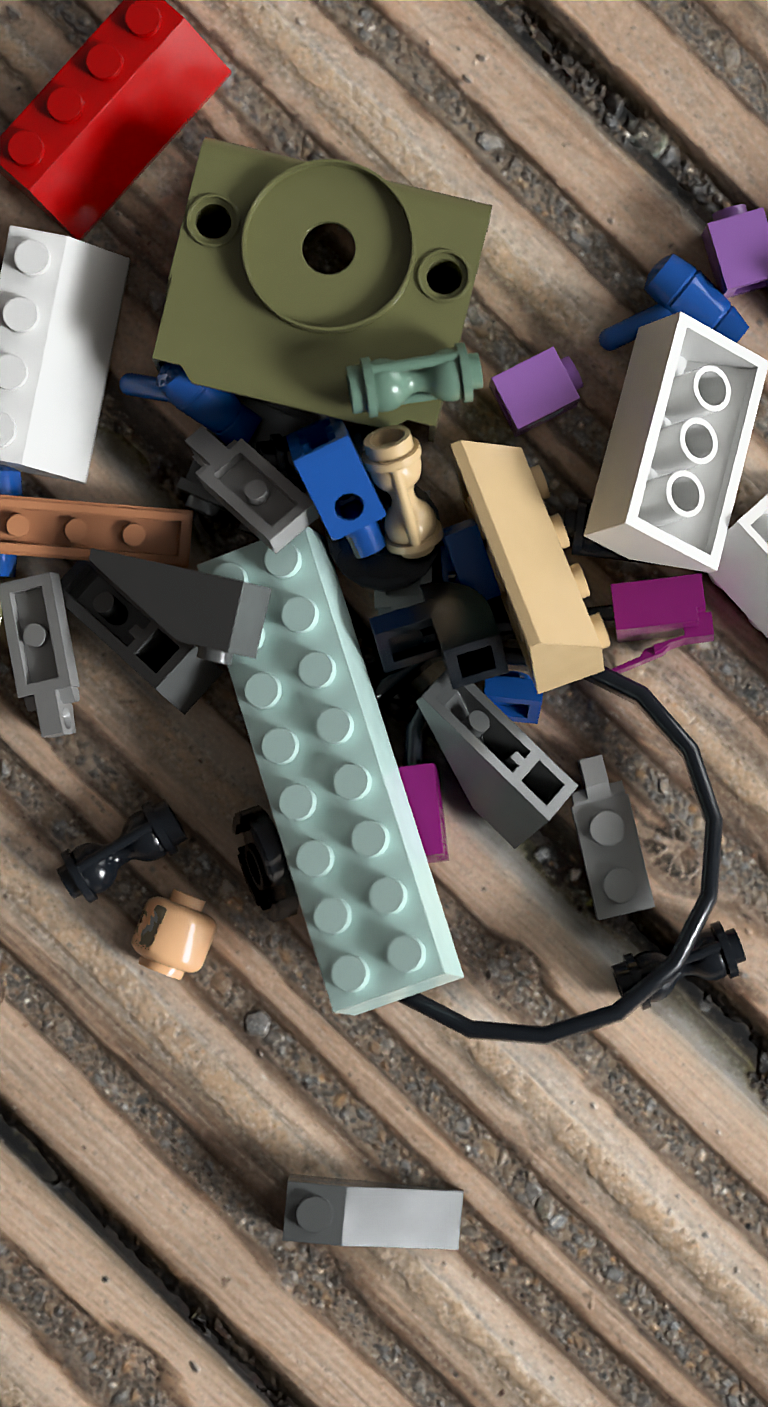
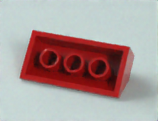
M123 0L0 136V174L74 239L82 241L232 74L231 70L190 23L165 0Z

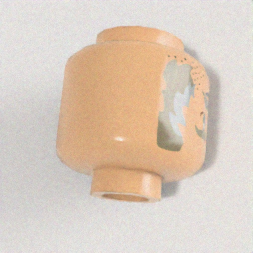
M173 889L170 899L159 896L148 899L131 942L133 949L141 955L138 963L179 980H182L184 972L194 973L199 971L204 964L217 931L216 921L211 916L202 912L206 901Z

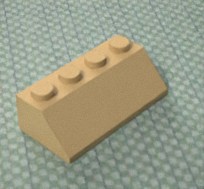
M464 440L450 444L461 498L469 518H472L478 525L501 593V601L537 693L541 694L605 671L602 649L610 647L609 637L600 614L596 613L589 616L583 602V598L590 596V592L580 564L575 563L569 566L563 552L564 548L570 546V542L559 513L549 516L543 500L550 498V492L540 465L529 467L522 447Z

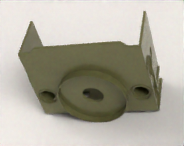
M205 137L200 149L169 274L165 297L166 303L152 355L157 371L159 373L165 362L179 365L183 368L191 383L378 429L391 425H400L406 420L429 425L428 441L434 442L444 401L436 399L404 404L390 412H378V417L372 418L368 417L367 412L353 414L347 386L346 366L360 364L359 359L369 357L370 361L378 358L401 360L432 355L440 349L454 348L455 343H460L493 205L385 180L374 171L350 161L339 159L306 161ZM326 223L342 226L351 234L355 242V255L350 265L343 271L330 275L321 274L313 270L306 263L302 253V246L306 235L314 227ZM216 226L229 228V231L218 239H209L203 236L207 230ZM443 279L451 281L458 289L450 294H439L433 291L429 284Z

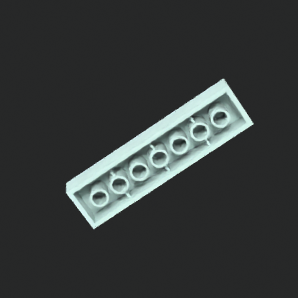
M307 527L276 554L260 540L197 565L199 572L240 580L272 589L256 658L234 654L232 664L227 666L333 1013L355 1016L463 978L464 975L325 537L312 528Z

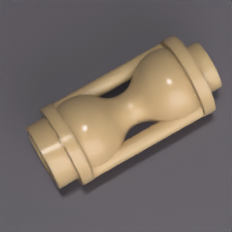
M391 425L379 428L365 437V450L362 452L361 458L364 468L369 471V475L375 485L389 493L392 499V504L386 512L384 521L386 547L391 553L401 555L407 559L420 558L432 552L435 545L441 541L444 535L441 522L436 518V514L426 501L419 499L414 493V485L421 474V446L419 440L411 436V432L406 426Z

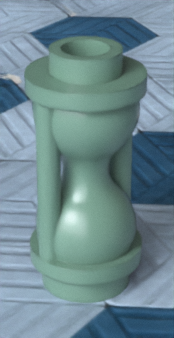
M464 342L455 343L454 348L440 349L432 355L401 360L378 358L370 361L369 357L359 359L360 364L346 366L347 386L352 413L367 412L369 418L378 417V412H390L404 404L436 399L444 402H454L461 399L463 403L473 402V389L483 388V375L478 352L468 354Z

